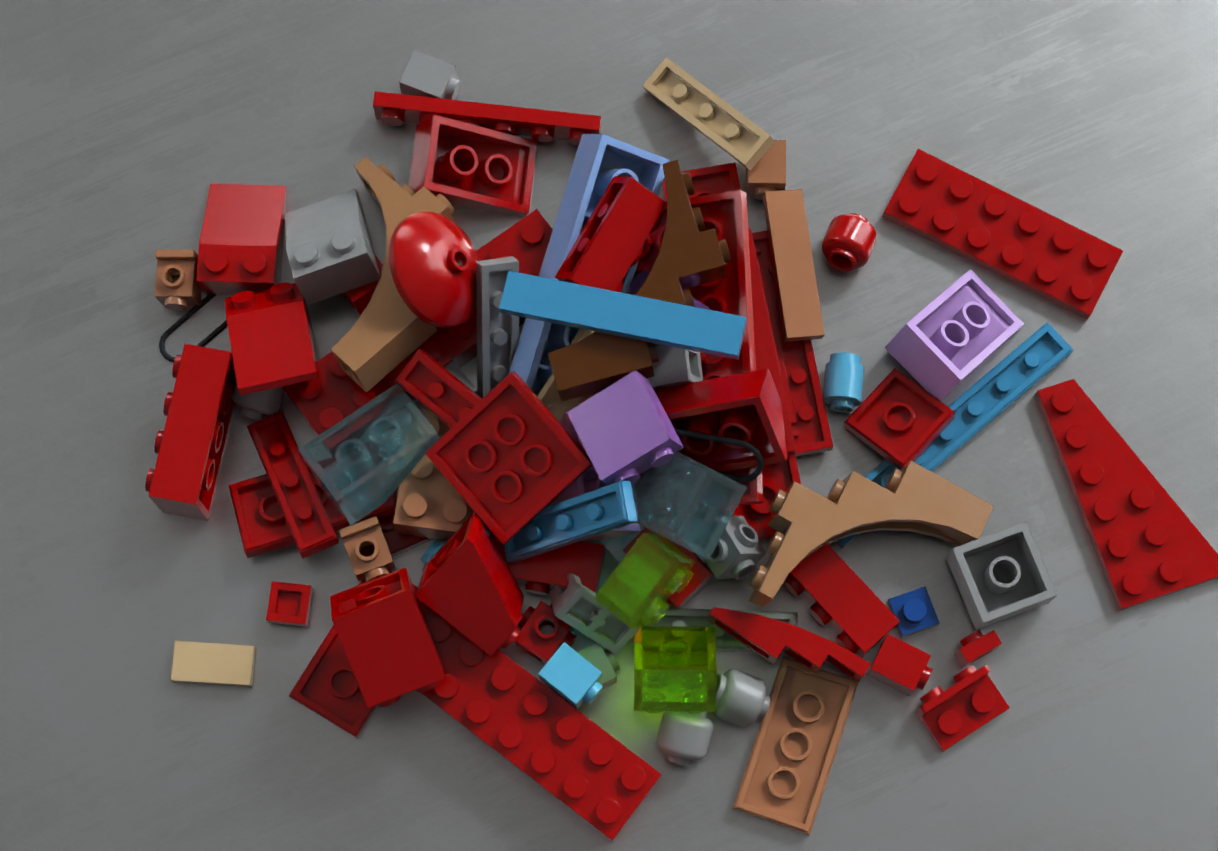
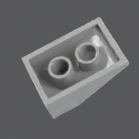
M357 189L285 213L288 260L293 279L308 305L380 280L378 265Z

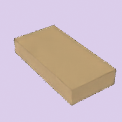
M175 641L171 681L177 683L252 687L256 647L252 645Z

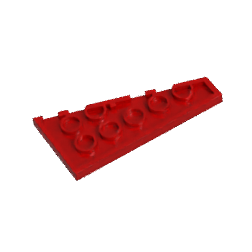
M1071 379L1037 390L1035 393L1037 402L1118 610L1122 611L1217 579L1218 553L1078 383Z

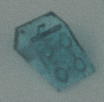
M676 452L674 453V458L669 463L660 467L649 468L639 474V480L631 485L638 520L635 523L709 560L747 487Z

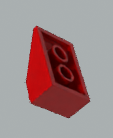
M432 115L416 125L408 186L415 193L424 186L435 196L442 194L455 208L527 215L530 208L538 141Z
M210 184L199 241L196 278L204 295H234L241 291L256 292L270 289L272 286L281 283L287 196L286 186Z
M282 282L272 286L270 289L256 292L241 291L232 297L225 298L226 320L237 388L240 396L318 379L311 319L307 303L296 283Z

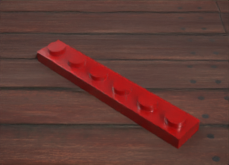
M377 91L374 93L373 109L376 119L392 126H400L403 122L419 124L432 115H438L515 136H531L533 140L539 142H551L553 139L568 140L569 143L579 146L582 134H601V116Z

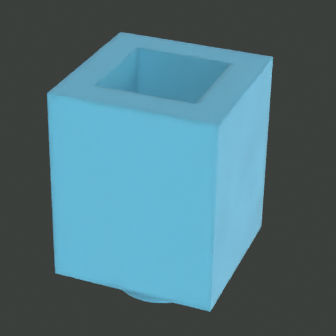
M563 642L538 673L539 679L576 709L583 702L589 706L603 689V686L599 683L602 679V672L565 642Z

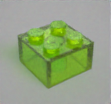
M642 533L595 595L594 599L632 629L649 626L651 623L655 625L669 609L670 606L666 601L675 591L680 593L694 576L690 569L696 562L661 534Z
M642 626L634 635V711H646L648 713L684 711L691 714L716 712L717 664L714 627Z

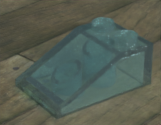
M397 383L298 450L312 475L352 526L387 501L424 457L425 452L440 437Z

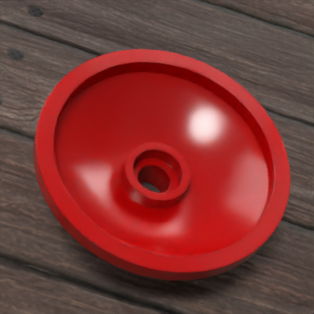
M418 212L403 219L395 228L390 240L389 266L395 287L404 303L421 320L441 328L460 325L468 321L475 314L476 261H480V258L467 234L449 218L435 212Z

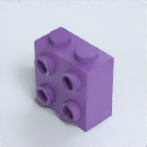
M636 370L567 412L600 480L607 485L619 481H630L632 485L639 480V474L651 467H660L669 463L674 458V453L684 448L650 381Z

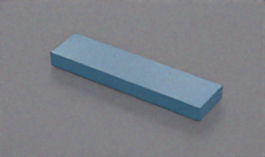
M619 481L546 507L513 539L504 544L506 562L516 563L638 522L631 482Z

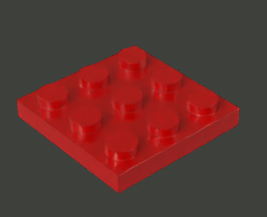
M511 372L425 452L427 457L502 544H506L593 465L586 452L516 372Z

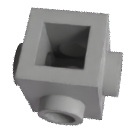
M717 516L694 541L706 560L708 569L717 579L735 578L736 580H741L748 577L755 571L756 564L766 554L758 540L756 531L748 525L743 516Z

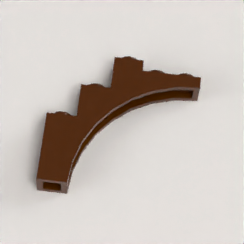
M678 160L663 164L668 197L667 223L660 252L647 280L635 295L695 307L690 289L686 288L726 278L725 264L731 263V257L726 240L718 241L715 228L705 231L700 208L692 209L689 196L694 195L695 192L689 171L682 173ZM593 332L577 343L548 353L561 402L600 392L635 370L645 378L655 377L652 364L659 362L655 343L600 332Z

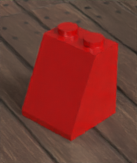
M474 511L427 562L415 596L491 657L500 646L506 649L518 636L520 630L517 626L523 617L521 608L524 595L491 530Z
M406 567L330 596L333 624L368 708L374 705H378V707L392 705L401 698L400 695L413 690L417 692L428 691L439 684V680L445 678L441 659L419 600L415 596L416 592Z

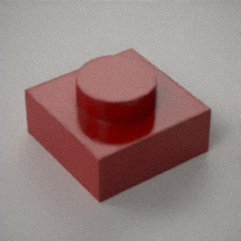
M272 581L266 621L268 623L307 627L313 591L312 586Z
M979 629L959 641L962 648L954 656L963 669L996 650L1002 642L994 630L983 635Z

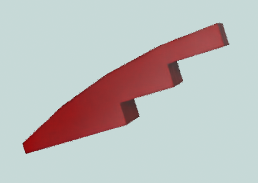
M713 607L709 613V622L772 664H775L781 653L784 652L814 673H817L824 661H826L858 683L871 665L870 662L837 643L796 625L754 613Z

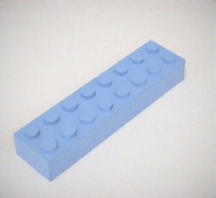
M582 134L538 277L557 280L555 278L557 272L614 176L632 177L659 196L664 180L663 164L668 163L669 159L604 134ZM638 262L627 271L622 280L623 287L620 293L629 294L630 284L634 278ZM526 318L509 374L516 372L533 393L538 396L550 375L553 374L548 353L569 346L580 328Z

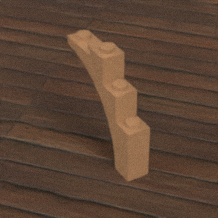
M364 157L354 165V168L364 188L382 208L386 224V256L381 278L369 304L354 326L337 342L331 351L341 369L365 392H368L437 331L435 326L421 320L408 308L395 287L389 266V245L395 228L403 219L423 211L435 212L449 218L454 223L455 221L451 215L454 212V208L442 194L435 196L424 186L416 193L405 183L399 186L395 182L396 180L392 173L383 164L376 166L368 158Z
M911 460L900 471L895 468L884 487L852 471L843 481L837 479L834 482L827 498L794 481L785 492L781 489L777 491L768 508L773 513L768 526L777 531L766 548V552L771 554L766 566L764 567L760 564L749 583V586L754 588L749 602L763 609L773 600L788 574L801 560L822 546L849 535L877 530L911 531L938 537L956 546H961L980 538L994 506Z

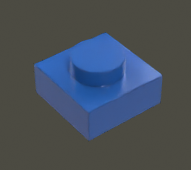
M926 586L890 598L887 601L890 611L900 620L896 626L900 638L938 626L940 623Z

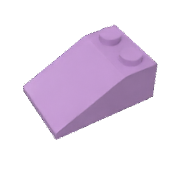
M970 269L907 322L885 348L927 392L939 401H942L1017 332L1024 323Z

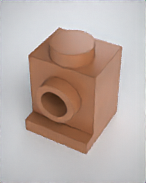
M156 250L157 270L154 293L156 299L165 308L170 310H186L188 305H200L202 290L196 281L198 254L194 250ZM173 276H180L178 281L172 283Z
M376 516L339 530L358 581L365 579L366 582L389 574V570L396 568ZM370 544L375 547V551L371 556L365 557L360 553L362 547Z

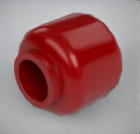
M860 214L839 215L834 217L828 226L822 241V252L828 263L837 270L852 271L864 267L876 243V231L868 220Z

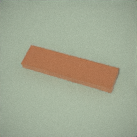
M802 189L766 191L762 198L784 342L822 339L825 333Z

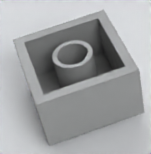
M1027 521L955 547L946 557L976 630L1049 604L1057 596Z

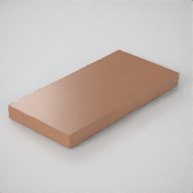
M782 656L769 695V709L761 720L732 808L733 810L810 835L858 682L823 669H819L817 673H814L798 661Z

